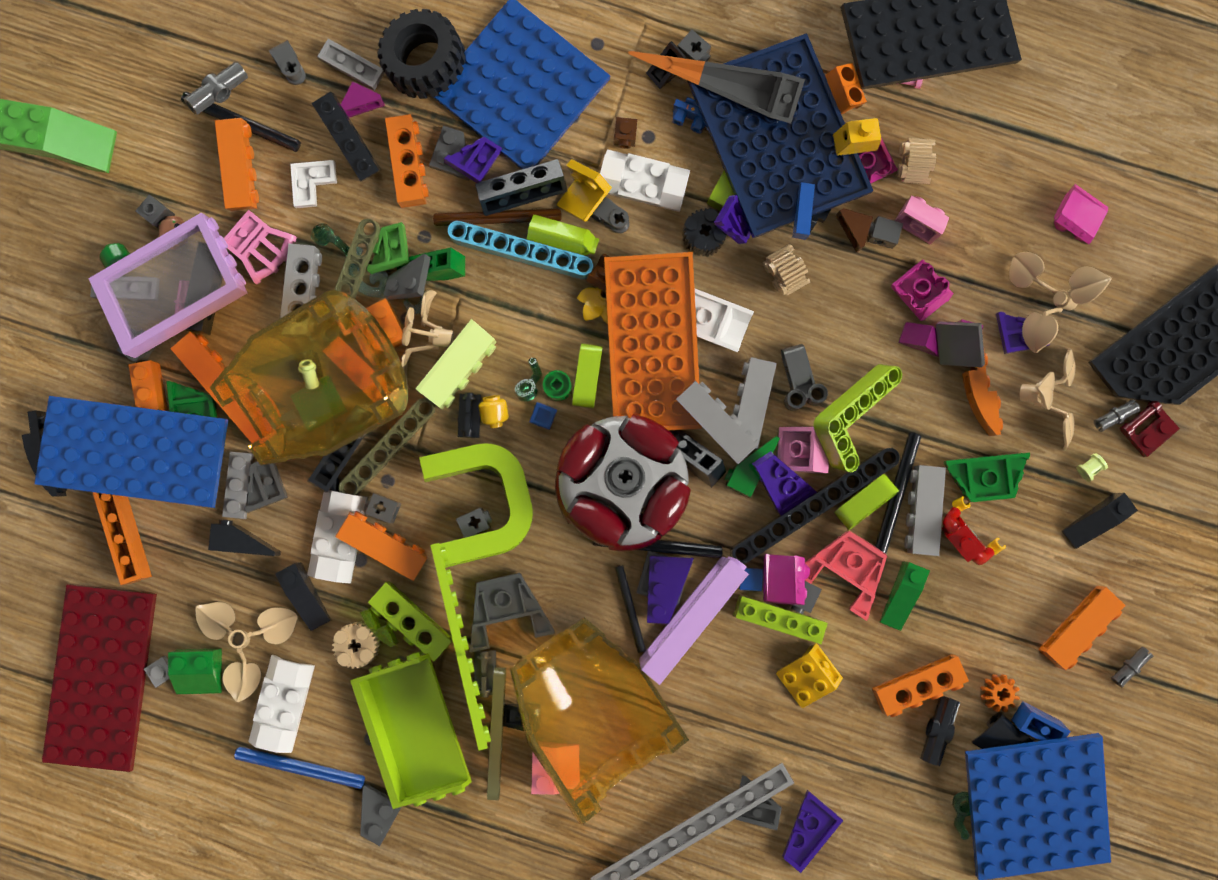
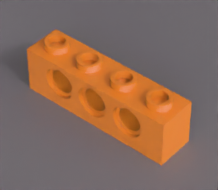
M411 114L385 118L397 203L401 208L425 205L429 192L427 184H423L422 176H426L424 163H420L419 155H423L421 142H417L416 137L417 134H420L418 122L413 120ZM403 137H410L407 143H400ZM408 157L413 158V161H412L411 164H409V165H404V164H403V161H404L406 158H408ZM410 178H415V179H416V182H415L414 185H412V186H407V185H406V182H407Z
M950 654L872 688L881 712L886 716L895 717L902 714L903 709L921 706L924 700L929 698L934 700L942 697L945 691L950 689L951 691L959 690L969 680L959 657ZM940 673H944L945 680L938 684L937 676ZM924 681V690L917 692V684ZM900 690H904V698L900 701H897V692Z

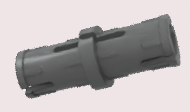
M1130 400L1118 408L1113 407L1109 410V413L1095 419L1094 425L1097 429L1099 428L1098 431L1103 432L1115 424L1123 423L1127 417L1138 413L1140 407L1138 403H1135V400Z
M1141 647L1130 660L1126 659L1123 662L1124 666L1111 679L1114 682L1117 681L1116 684L1123 688L1135 674L1138 675L1141 672L1140 669L1154 657L1153 654H1148L1149 650Z

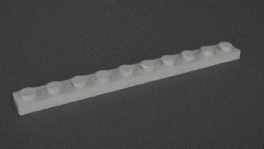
M781 763L592 876L590 879L634 880L794 784V781L784 764Z

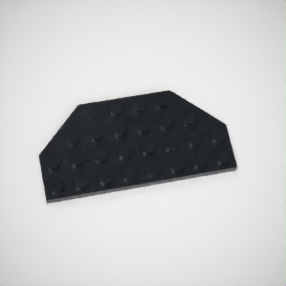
M1218 263L1088 362L1115 397L1180 405L1218 376Z

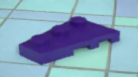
M771 451L752 463L769 498L780 515L817 492Z
M650 556L647 623H670L694 558Z
M809 790L805 794L782 855L783 859L800 873L843 822L841 817Z

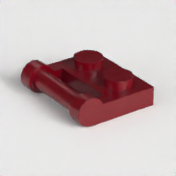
M1150 401L1147 404V408L1128 424L1125 423L1120 427V431L1143 457L1151 455L1180 429L1162 409V405L1158 401ZM1154 414L1156 418L1136 435L1134 430Z

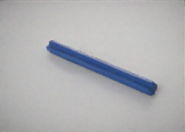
M238 747L234 754L236 760L361 789L365 782V776L244 747Z

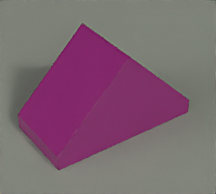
M352 81L341 106L348 117L351 118L384 107L385 104L380 94Z
M905 322L898 343L939 357L936 328L930 325Z

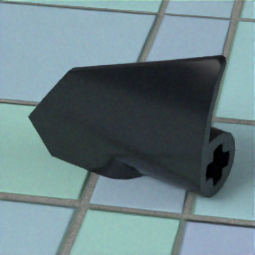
M998 712L987 722L989 728L972 740L971 743L981 749L1034 741L1026 733L1020 731L1002 712Z

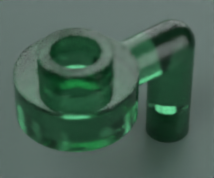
M326 223L318 224L312 229L311 239L318 246L327 245L329 242L333 243L347 256L350 247L339 236L334 235V231Z
M536 358L528 360L533 372L532 376L529 379L519 381L515 386V393L518 399L524 402L533 400L538 394L536 384L542 377V371Z
M960 792L952 800V805L957 812L954 826L963 840H967L970 834L964 825V820L966 816H970L968 792Z

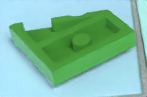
M402 222L381 228L379 240L373 250L375 256L372 264L367 266V271L370 274L410 263L406 229Z

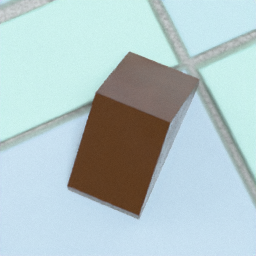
M843 208L836 214V218L857 253L865 246L873 217Z

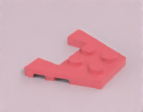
M848 530L805 562L810 568L809 577L805 581L812 584L824 566L862 590L849 609L867 621L887 555Z

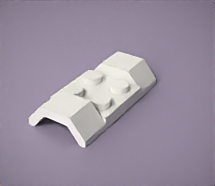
M607 149L600 174L612 187L608 192L610 195L680 212L690 170L672 166L669 163Z
M695 289L697 337L738 352L754 311Z
M329 490L327 493L323 492L310 553L308 576L338 583H351L357 549L335 536L349 512L355 513L358 511L365 514L364 506L368 497Z
M271 655L253 718L254 722L248 741L256 748L276 753H291L293 751L315 665L299 664L283 660L276 655Z

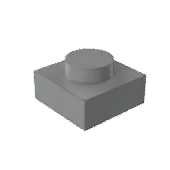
M166 656L161 657L144 668L155 688L170 679Z

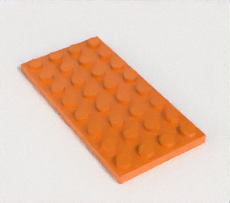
M693 252L604 257L613 417L627 416L631 418L635 414L654 420L667 430L702 429V426L676 400L695 381L699 384Z

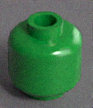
M113 243L106 245L99 257L104 267L107 268L130 253L123 244Z

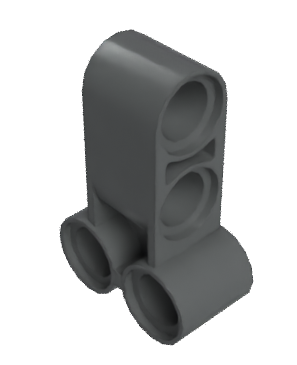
M799 344L781 349V357L791 390L785 396V407L790 411H797L806 404V401L812 406H817L827 399L828 390L822 384H815L804 345ZM812 390H818L821 393L820 400H815L812 397ZM792 395L798 396L800 398V405H793L790 397Z

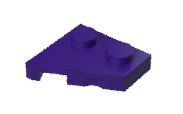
M482 137L476 140L474 144L461 148L459 152L451 156L450 154L444 158V163L474 182H482L500 155L502 148L486 137Z
M1005 312L996 313L1004 354L1030 350L1022 334V327L1026 318L1006 315Z

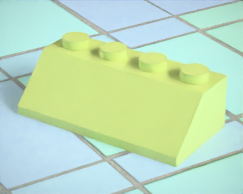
M471 319L416 387V390L442 410L444 407L448 408L455 400V393L458 390L462 391L468 384L469 380L467 378L471 373L475 374L481 368L483 358L485 356L489 357L494 352L496 340Z

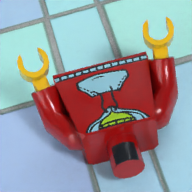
M964 496L952 502L953 507L943 520L942 530L967 562L972 560L976 565H983L994 555L1004 550L1006 545L1001 547L997 541L1000 538L994 539L987 547L982 543L960 516L962 511L970 508V503L964 504Z

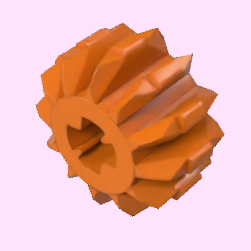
M993 674L992 681L987 678L984 679L987 687L981 686L980 688L986 693L980 697L983 700H987L985 703L986 707H992L995 712L1000 710L1008 712V705L1012 708L1016 707L1013 701L1014 699H1020L1019 696L1015 695L1020 689L1014 686V679H1008L1007 675L1001 674L1000 677ZM1003 691V694L997 695V692Z

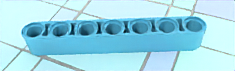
M454 221L448 227V234L451 240L460 246L578 279H587L593 270L592 260L584 255L462 221ZM457 229L464 230V234L461 237L454 236V232ZM477 235L485 236L484 241L481 243L474 242V239ZM503 240L506 242L504 248H495L497 241ZM520 246L527 248V251L522 255H518L515 252ZM539 252L548 254L547 258L543 261L538 260L536 256ZM560 258H566L569 262L566 266L562 267L557 264V261ZM585 263L590 268L587 272H580L577 269L578 266Z

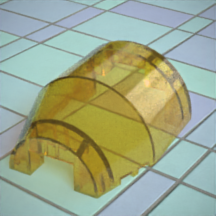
M337 290L324 292L251 335L244 347L234 356L235 358L229 366L222 371L210 386L222 407L236 400L260 438L248 447L260 465L286 462L289 459L296 458L306 459L307 457L317 455L326 456L401 416L408 403V387L405 373L397 352L385 331L362 304L350 295ZM309 359L316 364L315 372L320 384L315 389H306L302 373L298 371L299 363L303 360Z
M585 617L539 645L509 668L526 742L579 824L586 823L600 812L602 808L598 803L607 796L606 792L632 771L642 769L658 755L674 753L689 741L648 675L641 670L640 663L625 654L620 646L614 645L605 637L606 635Z

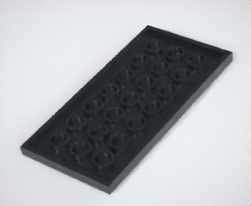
M861 0L843 3L840 7L862 90L1016 64L1022 60L1007 0Z

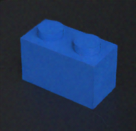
M1022 701L1011 719L1020 731L1040 741L1067 738L1071 732L1061 720Z

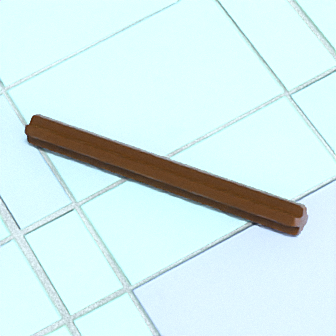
M559 208L506 210L485 216L483 211L435 213L433 215V222L435 226H449L454 221H462L473 225L531 222L533 215L561 221L562 213Z

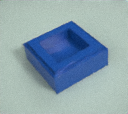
M537 402L529 423L550 430L557 409Z
M746 568L744 571L749 575L741 583L739 590L762 591L763 569Z

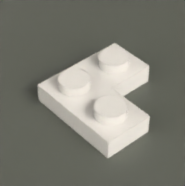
M334 160L290 164L293 204L295 208L317 207L316 185L337 184Z

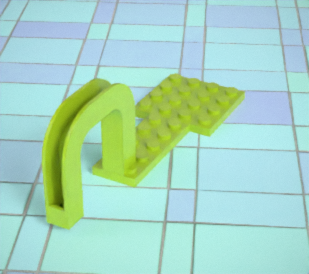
M487 443L419 457L425 482L481 469L494 471L502 481L509 509V521L501 529L430 545L478 751L487 749V743L491 742L487 725H482L481 719L486 717L482 703L477 704L476 696L480 695L477 681L472 682L470 673L475 672L472 658H466L465 651L469 650L466 636L461 637L460 629L464 628L461 613L456 614L455 607L459 606L456 592H451L449 586L453 584L451 571L445 568L503 554L514 549L526 537L533 517L532 503L521 464L507 449Z

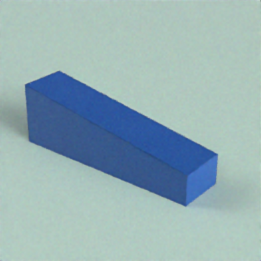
M801 182L799 185L792 238L806 240L810 235L815 184Z

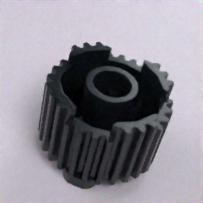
M705 208L704 211L700 209L699 212L696 210L695 214L691 213V216H688L685 221L682 241H684V246L687 245L686 249H690V252L694 251L693 254L698 253V256L702 254V256L706 255L709 257V254L712 256L714 253H717L718 249H721V246L724 244L727 234L714 223L719 215L716 210L712 208ZM701 230L708 231V236L701 235Z

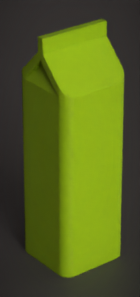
M533 215L528 228L527 240L584 256L595 254L599 243V238H595L588 229L538 215Z

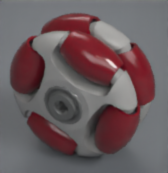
M635 414L631 418L627 416L609 417L593 423L592 426L584 425L574 433L563 448L556 469L555 493L558 506L566 522L572 524L586 538L600 545L608 546L609 550L613 551L637 550L660 540L682 517L691 493V489L688 487L687 465L681 450L676 448L679 444L678 440L670 431L656 421Z

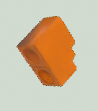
M853 63L837 66L825 75L841 114L853 108L858 109L867 102Z

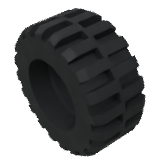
M418 9L410 10L411 13L406 14L404 12L400 14V18L397 20L393 19L389 23V28L384 29L382 33L384 37L380 38L378 43L380 48L377 51L380 60L379 64L393 86L402 94H407L408 97L416 98L418 95L420 99H426L429 95L435 97L438 96L439 92L449 90L448 86L454 85L458 80L457 75L462 74L464 69L462 65L465 64L464 45L450 20L442 16L441 13L437 11L431 13L430 9H422V11H418ZM424 43L438 44L434 56L429 61L417 66L406 65L409 54L417 46Z

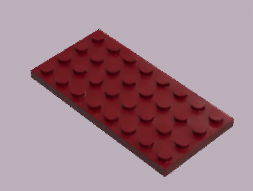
M74 584L66 585L43 748V763L123 772L133 771L146 679L144 668L148 664L157 594Z

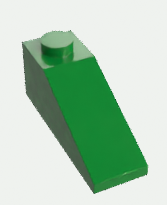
M453 248L423 253L430 257L426 281L451 280L465 277V256ZM422 254L410 256L409 261H413ZM405 265L397 267V270L404 267Z
M777 436L772 438L734 466L733 469L729 468L724 478L727 481L725 486L748 498L751 497L760 480L752 463L770 451L773 453L780 438Z
M902 562L879 623L899 631L902 630L923 591L930 570L910 562Z

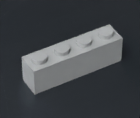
M751 357L748 363L744 362L741 375H745L743 384L739 383L737 396H740L738 405H734L732 414L742 422L739 427L744 432L749 430L758 439L755 443L759 445L777 363Z
M695 381L676 400L739 464L758 446L755 443L758 439L749 430L744 432L739 427L742 422L734 414L729 416L724 411L726 408L725 404L718 397L714 400L709 395L711 390L703 382L698 384Z
M918 465L914 466V469L911 470L910 483H912V492H909L908 504L911 505V508L906 518L909 533L906 535L904 543L907 553L939 556L946 472L944 467Z

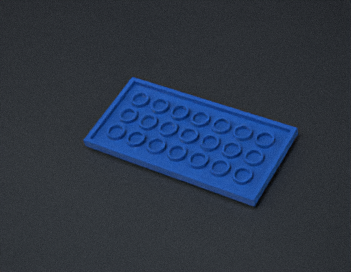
M49 396L35 485L215 508L228 419Z

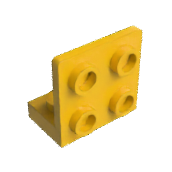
M571 159L566 166L572 172L571 177L575 180L568 188V192H565L559 200L557 206L586 222L612 187L600 173Z
M817 643L809 646L802 657L781 668L776 673L801 708H805L835 691L843 679Z

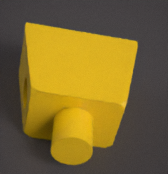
M878 119L849 121L833 134L836 156L877 151L881 142Z

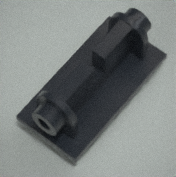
M459 394L458 437L480 438V413L478 408L479 403H481L480 394Z

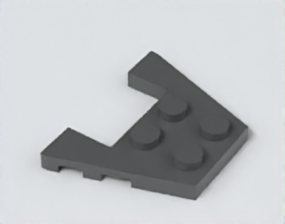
M521 573L477 582L470 653L491 648L486 625L530 615L535 638L555 634L553 626Z

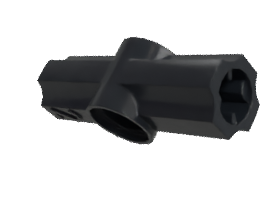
M946 696L939 698L934 716L929 719L926 727L927 738L920 757L921 760L936 766L941 765L946 746L952 741L954 736V721L960 705L959 701Z

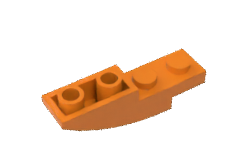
M984 351L985 365L983 367H970L971 371L962 373L966 396L976 419L989 436L1001 435L1003 429V421L999 418L1001 399L997 396V391H988L990 387V377L986 373L988 356Z

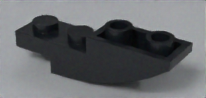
M37 410L27 412L30 433L22 435L25 453L35 476L46 412ZM43 486L52 497L67 496L66 488Z

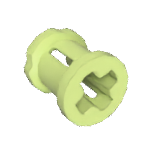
M1095 453L1091 455L1090 460L1083 465L1080 464L1076 469L1083 479L1091 482L1094 479L1093 476L1101 470H1106L1108 465L1100 455Z

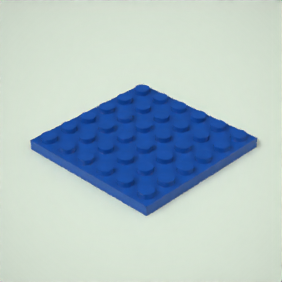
M508 0L464 52L465 64L462 65L464 69L461 75H457V82L454 85H449V90L446 92L441 91L438 93V96L433 98L481 137H486L502 148L501 153L519 168L526 169L538 165L610 80V75L517 0Z
M1094 733L965 751L975 873L978 880L1111 863L1102 735Z

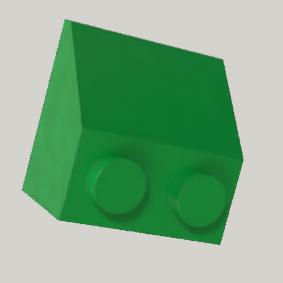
M222 648L179 649L168 652V676L176 695L222 693Z

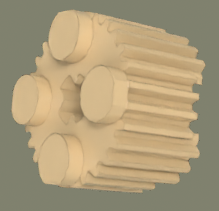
M907 138L906 142H901L899 155H902V164H898L897 177H900L902 182L930 184L931 178H928L930 171H934L936 164V154L932 153V146L936 145V140Z
M790 244L766 257V261L762 262L768 274L771 273L775 279L772 281L774 288L778 293L781 291L783 295H789L810 283V279L805 277L808 269L801 257L798 258L793 255L792 251L794 248Z
M362 621L345 625L334 635V643L332 644L334 648L332 651H335L333 655L337 656L335 659L341 666L352 667V669L364 667L372 662L375 656L378 655L377 652L380 651L379 646L382 645L379 638L380 634H377V630L374 631V627H370V624L366 625ZM354 640H356V643H360L361 647L356 649L353 645Z

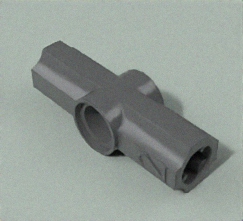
M234 62L217 75L214 73L207 75L202 80L201 86L184 98V102L194 114L198 115L214 102L222 103L226 101L231 94V90L248 78L247 73L238 62Z

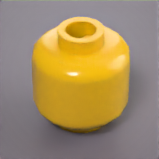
M500 395L482 398L483 401L478 405L481 422L485 425H490V428L502 427V422L509 418L506 400L500 398Z

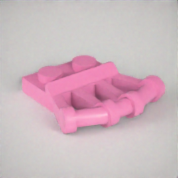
M248 210L224 239L228 245L227 249L242 260L251 279L257 285L261 283L263 278L279 271L278 267L283 261H287L288 244L295 243L297 237L270 228ZM268 234L284 239L281 251L265 238ZM261 242L277 255L272 262L255 250ZM253 254L267 267L255 272L248 257Z

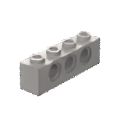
M288 244L279 330L284 333L311 335V330L315 327L313 308L317 307L315 290L320 283V276L317 272L318 266H321L322 254L315 246ZM308 264V270L305 273H300L301 266ZM305 285L306 291L298 295V288ZM302 306L304 309L303 313L300 316H296V309Z

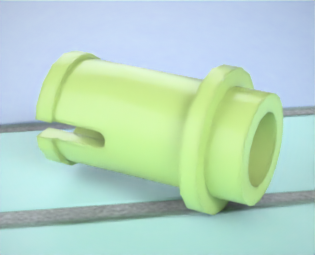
M309 359L299 363L298 371L302 373L306 389H315L320 383L315 372L316 364Z

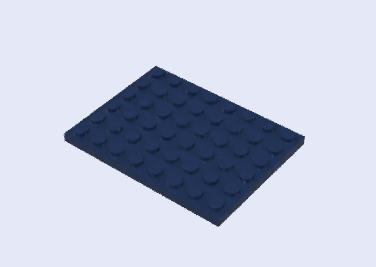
M807 33L723 63L726 65L782 72L805 79L791 123L765 116L687 80L733 193L738 196L742 214L752 238L794 223L801 182L815 184L812 216L871 194L874 191L858 153L836 156L833 134L845 122Z

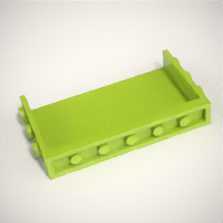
M419 652L406 656L407 660L401 662L400 658L387 663L388 667L382 668V665L368 669L369 673L350 680L393 809L410 804L416 807L426 803L427 799L431 798L433 801H437L446 797V794L451 792L453 796L464 792L465 787L472 782L429 653L421 656Z

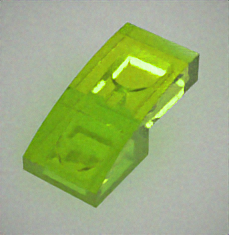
M370 608L360 612L367 626L382 642L390 647L399 643L393 629L388 625L381 627L376 614Z

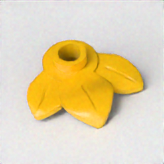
M585 288L579 293L577 299L585 303L583 307V318L585 321L601 316L603 321L608 324L607 298L601 297V292L603 291L599 288Z

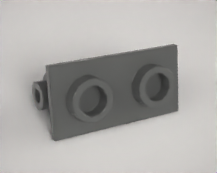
M496 650L474 652V681H477L480 692L478 696L480 697L492 695L493 674L496 667Z

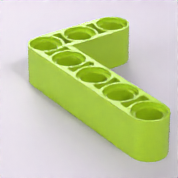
M883 364L875 366L815 418L814 430L832 468L850 473L858 468L859 457L847 432V428L901 382L902 370L899 367Z

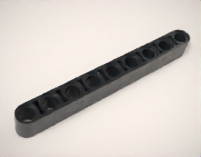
M886 448L873 454L861 462L856 471L844 473L789 511L773 519L735 544L730 550V556L737 559L735 552L738 548L743 547L746 550V557L739 561L745 564L895 467L900 460L898 451L893 448ZM886 452L892 457L890 464L885 463L883 460V455ZM867 464H870L874 469L871 476L865 473V466ZM849 476H852L856 481L853 488L847 486L846 480ZM830 488H834L837 491V498L835 500L830 499L828 496ZM812 500H817L819 503V509L816 512H813L809 507ZM795 511L801 515V520L797 524L791 520V515ZM777 523L783 527V532L779 536H776L772 531L773 526ZM758 535H761L765 540L764 545L760 548H757L754 544V539Z

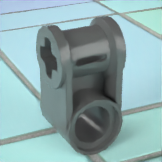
M288 40L269 50L277 66L290 84L300 85L304 82L306 78L305 71Z
M606 196L591 215L594 220L604 224L616 233H624L629 228L628 213ZM616 219L619 221L623 219L624 223L619 222L618 224H616Z

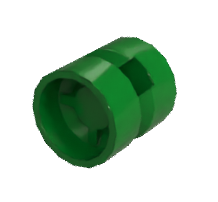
M554 370L549 372L543 379V389L548 398L560 402L570 396L572 384L570 377L565 372Z

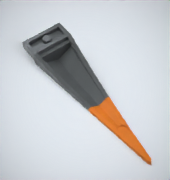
M635 51L628 52L636 58L765 116L787 123L792 122L805 81L803 78L782 72Z

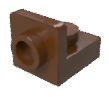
M616 117L614 145H618L622 149L635 147L638 119Z
M602 254L586 281L605 292L604 257L609 256Z

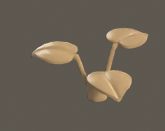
M1031 252L1016 254L1012 259L1009 270V278L1012 284L1018 288H1027L1035 281L1055 294L1053 302L1057 306V308L1045 311L1043 315L1033 312L1025 319L1022 334L1029 349L1034 353H1038L1056 337L1058 323L1054 317L1047 315L1062 312L1063 309L1070 311L1075 309L1078 304H1087L1093 301L1106 289L1112 278L1093 267L1085 266L1078 268L1071 275L1069 285L1072 289H1069L1068 292L1065 290L1058 291L1037 278L1045 269L1044 262L1038 255Z
M426 290L424 292L421 303V326L425 327L427 325L433 328L430 332L412 328L414 320L413 308L409 307L405 317V327L402 333V344L404 346H408L411 332L429 336V342L433 343V345L406 349L405 354H403L399 370V381L406 389H410L407 381L410 354L429 349L439 350V346L449 348L453 342V330L442 329L443 327L427 321L431 302L437 294L433 290Z
M1067 348L1062 379L1055 381L1054 372H1049L1040 383L1036 385L1022 384L1020 389V400L1022 402H1034V406H1041L1046 410L1054 411L1063 416L1065 445L1062 451L1067 450L1072 440L1074 417L1073 413H1067L1051 405L1055 385L1066 382V386H1071L1073 383L1076 366L1071 348Z
M214 602L196 606V620L203 634L210 639L220 640L228 631V642L230 646L237 648V653L240 655L242 663H231L223 673V684L235 702L248 698L257 689L261 680L259 666L255 663L246 664L242 648L249 645L250 637L262 633L264 639L271 644H281L287 641L292 635L298 619V615L295 612L286 608L267 609L257 619L261 630L247 633L243 630L233 631L230 628L235 622V613L228 604Z

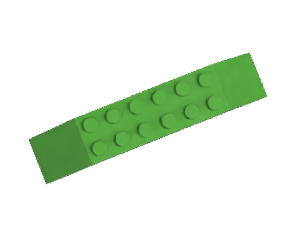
M0 99L1 150L55 158L88 170L109 173L117 131L52 107Z

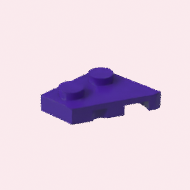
M729 196L714 223L735 242L743 244L748 241L751 233L743 217L738 196Z

